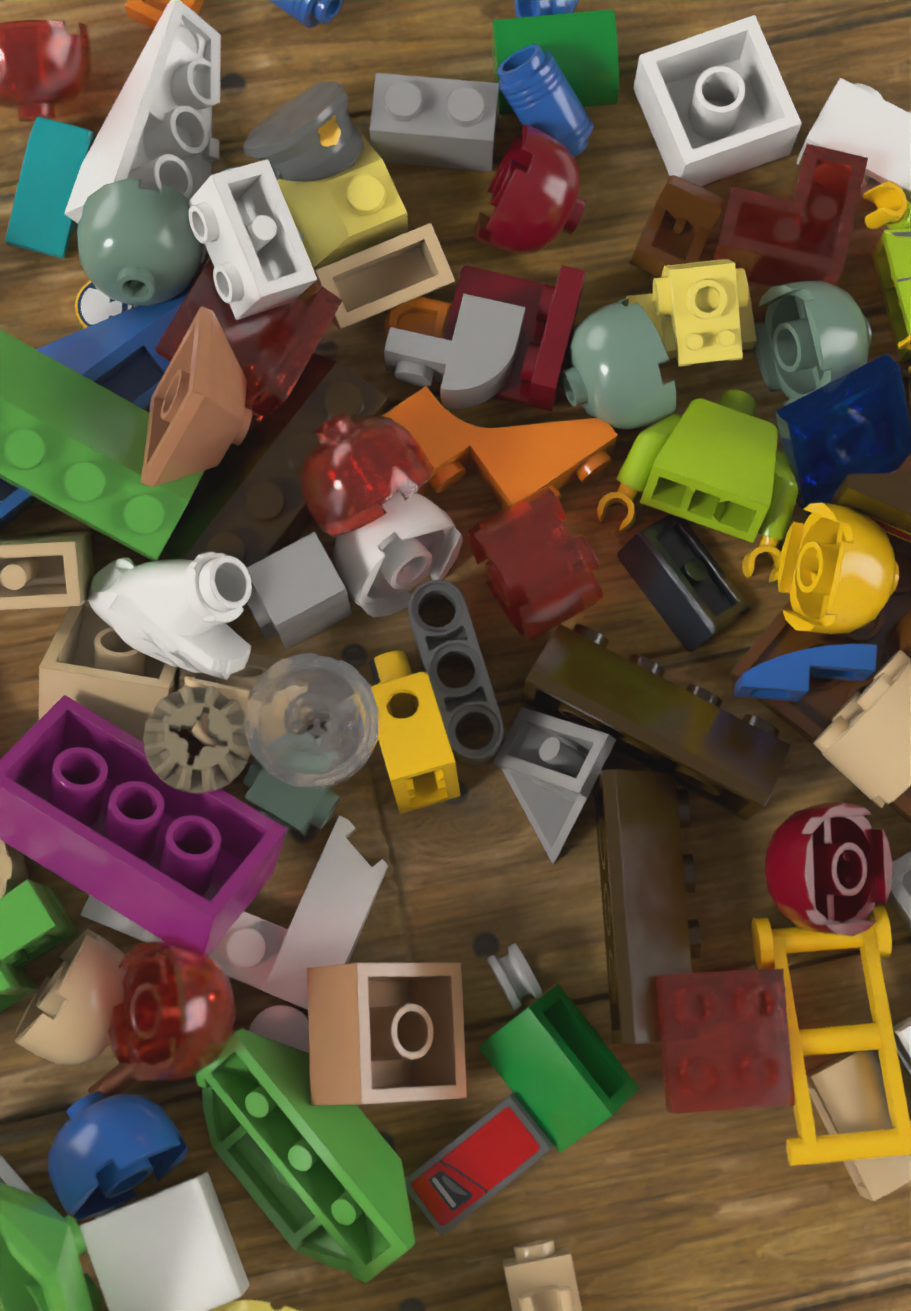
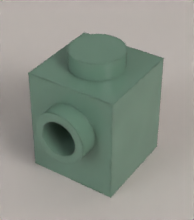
M289 734L280 744L276 745L271 755L266 752L259 753L243 781V784L250 787L245 799L250 805L257 808L258 812L287 828L284 839L291 829L305 837L312 825L322 829L333 814L341 798L333 790L345 771L340 762L296 736Z

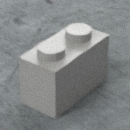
M376 73L370 121L371 146L385 163L492 172L499 83Z
M315 532L247 567L253 587L251 596L247 601L248 607L265 639L268 640L278 635L285 650L294 647L352 615L346 588Z

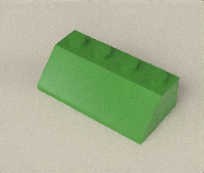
M0 330V478L151 561L157 560L189 503L204 471L156 487L142 484L141 475L149 412Z

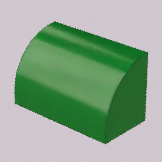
M614 9L492 20L491 50L495 83H498L500 80L497 69L506 58L523 47L538 44L542 51L551 52L583 107L618 104L619 59ZM499 89L498 114H515Z
M558 983L478 1046L559 1153L613 1116L640 1089Z

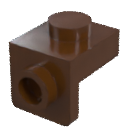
M671 175L649 214L629 263L657 277H661L664 266L698 262L709 233L723 210L725 200L699 185Z

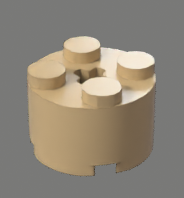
M899 650L873 677L875 680L862 694L859 692L855 693L831 719L833 722L813 743L830 763L880 808L883 807L885 802L890 804L911 786V658L902 650Z

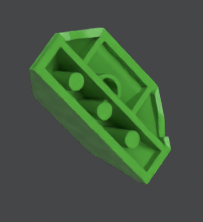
M239 1029L194 1070L197 1085L202 1087L203 1111L211 1147L296 1252L329 1267L351 1272V1277L368 1283L415 1244L402 1160L357 1105H311L309 1053L244 1029Z
M0 1182V1311H103L102 1301L93 1280L87 1273L83 1274L79 1256L86 1253V1244L75 1219L71 1215L62 1217L43 1197Z

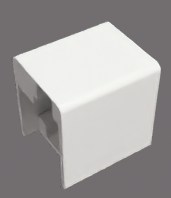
M208 1171L95 1217L96 1219L79 1226L109 1311H209L240 1298L250 1286Z

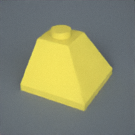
M363 135L364 149L354 165L340 173L315 181L277 180L295 226L303 236L302 243L314 272L408 232V218L404 204L383 159Z

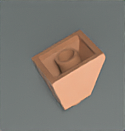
M200 307L151 396L141 483L151 487L218 466L231 443L237 446L242 443L251 423L252 410L245 408L247 379L214 311L205 307Z

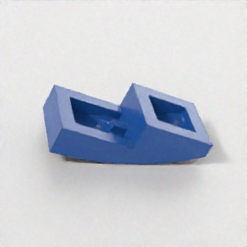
M827 645L776 657L744 672L734 684V697L798 702L809 691V678L863 682L876 671L877 645Z

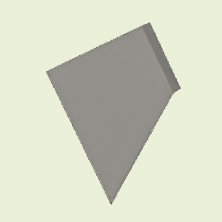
M521 707L493 763L502 769L550 861L554 865L616 739L609 734Z

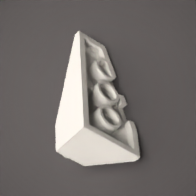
M180 0L169 1L81 164L64 213L77 224L82 216L83 206L87 197L103 185L124 179L141 180L140 189H152L160 193L162 184L177 189L188 199H191L211 176V163L219 159V140L212 138V106L220 102L221 35ZM203 243L204 248L201 263H203L207 251L205 243Z

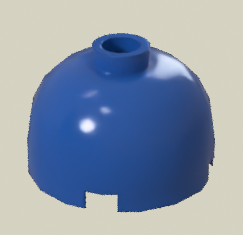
M97 1091L81 1098L67 1110L70 1120L57 1132L48 1154L49 1176L55 1193L67 1215L73 1217L75 1214L78 1221L87 1220L104 1214L138 1196L132 1188L144 1181L153 1171L157 1182H159L183 1161L189 1149L174 1122L157 1103L145 1096L121 1093L105 1098L102 1091Z

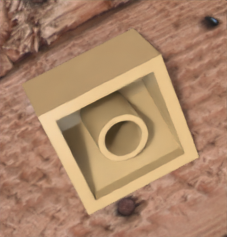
M89 600L81 606H69L39 666V720L66 695L144 742L145 724L151 712L161 698L178 691L179 667L166 664L126 644L115 629L94 612Z

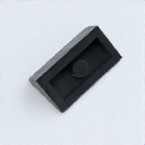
M669 514L637 532L618 551L619 561L688 652L695 651L752 610L684 518Z

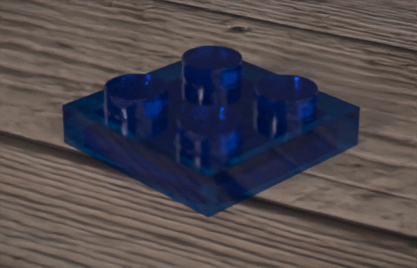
M887 353L775 411L784 455L789 462L798 486L796 504L807 516L812 513L803 509L812 503L828 504L848 474L891 473L897 470L911 454V429L901 367Z

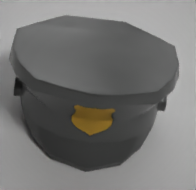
M334 81L319 82L279 106L250 131L243 146L246 156L259 158L261 161L268 159L276 179L288 181H315L332 177L353 166L364 148L362 135L351 120V114L347 109V93L341 84Z

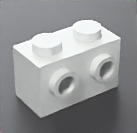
M268 159L212 174L188 201L191 229L196 239L200 243H205L214 265L213 278L216 290L225 303L230 304L236 320L289 304L317 280Z

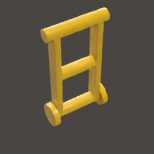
M875 906L872 914L867 918V920H876L870 929L854 936L829 935L799 927L771 929L767 916L752 918L751 933L756 966L758 970L771 969L798 1133V1137L787 1138L786 1141L790 1166L911 1155V1123L880 959L890 958L892 951L890 922L884 906ZM859 948L873 1023L799 1029L786 954ZM878 1050L892 1129L816 1136L803 1056Z

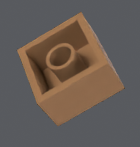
M351 963L307 968L311 1105H356L467 1098L461 963Z

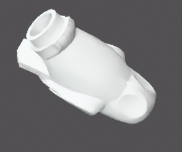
M206 552L198 555L194 561L166 559L134 565L130 558L122 557L109 563L91 580L88 589V599L92 609L103 621L114 628L122 640L133 649L173 667H180L194 673H205L227 680L230 674L245 669V665L248 662L251 645L226 624L238 618L243 612L242 606L247 603L252 591L250 574L245 565L237 558L225 556L223 553Z

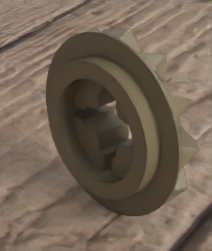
M184 686L167 697L161 698L145 724L144 750L151 768L166 784L184 792L206 793L226 786L240 774L250 755L252 745L251 724L241 709L239 702L234 699H227L214 686L207 688ZM202 713H207V723H209L208 734L213 738H217L218 743L227 745V748L216 745L215 748L204 746L200 755L195 757L193 766L187 764L189 759V753H187L188 742L183 738H179L178 733L171 732L170 729L177 731L181 729L192 730L196 725V721L201 720Z

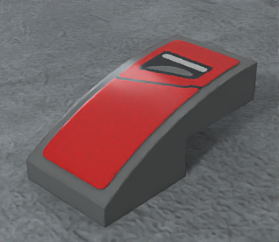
M511 1093L466 1128L457 1138L405 1178L406 1190L442 1237L551 1150L554 1145L515 1094Z

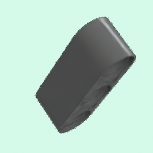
M440 579L429 580L419 585L411 594L408 603L410 629L423 671L427 672L454 759L460 764L469 767L483 766L491 762L501 748L504 735L501 714L462 593L450 582ZM432 601H442L453 608L455 616L446 626L434 628L421 620L419 616L421 609ZM450 660H460L471 667L474 676L468 685L462 688H450L445 686L438 678L439 669ZM468 720H480L489 726L493 738L486 747L471 750L459 743L456 737L457 729Z

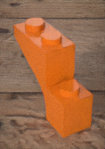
M427 386L375 420L377 440L417 494L423 495L432 488L436 493L447 490L466 474L467 470L464 466L470 463L512 522L526 512L531 518H534L548 510L561 498L562 495L558 490L578 477L582 483H585L603 472L613 461L609 455L614 451L618 436L609 423L598 418L500 428L474 426L460 420L446 410Z

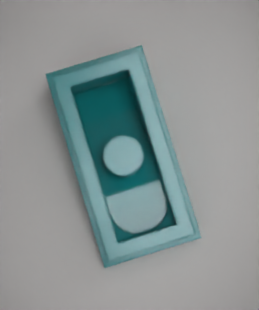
M43 117L35 118L28 139L6 233V244L65 260L76 222L64 213L81 164L96 138L92 131Z

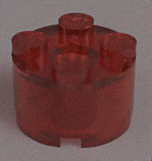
M549 487L537 493L529 494L466 530V538L477 565L487 559L489 560L485 563V568L490 578L486 583L492 595L520 636L525 634L527 641L535 639L594 606L604 596L592 572L599 568L595 553L582 534L571 538L562 523L566 520L563 507Z

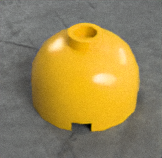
M827 503L809 504L803 510L809 511L812 514L809 515L805 523H792L787 531L780 554L777 579L778 592L790 594V602L793 611H782L786 621L798 631L826 634L850 633L873 621L894 593L899 581V567L895 561V553L885 529L866 514L847 506Z

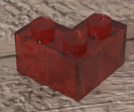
M807 144L794 175L789 200L732 186L722 216L712 260L729 259L735 262L736 269L744 268L747 281L763 285L777 286L793 282L825 281L836 286L843 271L868 158Z

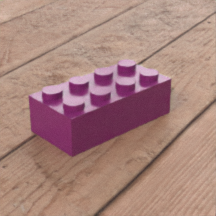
M66 695L0 759V839L200 964L204 962L274 873L287 828L222 789L206 793H189L169 786L151 768L146 758L144 742Z

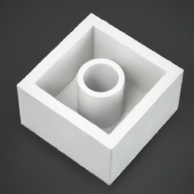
M755 15L639 56L633 89L669 176L675 175L690 183L703 186L790 155L802 123Z

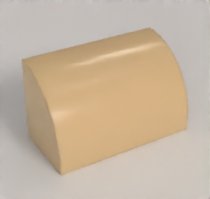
M429 223L316 270L317 280L314 283L334 325L338 330H342L455 282V279L434 228Z
M875 1050L845 1052L806 1072L809 1095L829 1134L892 1129L880 1060ZM911 1155L843 1161L860 1196L871 1201H875L911 1181Z

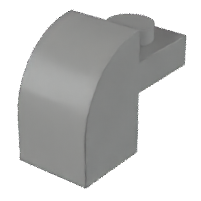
M463 294L452 341L390 327L384 349L386 371L394 372V376L398 380L414 386H430L432 381L441 383V405L444 408L464 409L479 405L495 396L504 387L513 372L524 329L526 307Z

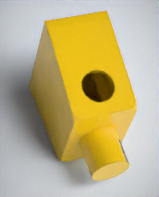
M391 651L375 657L369 663L375 685L368 687L364 692L399 813L403 814L460 797L455 759L427 672L412 674L407 654L404 651Z

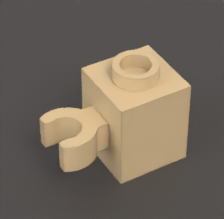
M553 1239L537 1240L515 1246L516 1257L503 1260L512 1311H582L572 1257L568 1247L555 1249Z

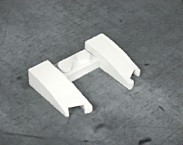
M339 816L289 929L244 911L202 964L91 895L87 899L81 916L308 1010L307 968L349 963L388 865L382 859L371 867L347 839L356 828L348 819Z

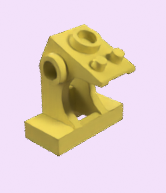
M729 259L664 266L661 277L653 279V293L626 296V299H629L628 305L637 302L643 307L656 327L664 344L668 359L677 358L678 367L724 360H741L743 358L742 350L753 349L757 342L744 268L736 269L735 262Z

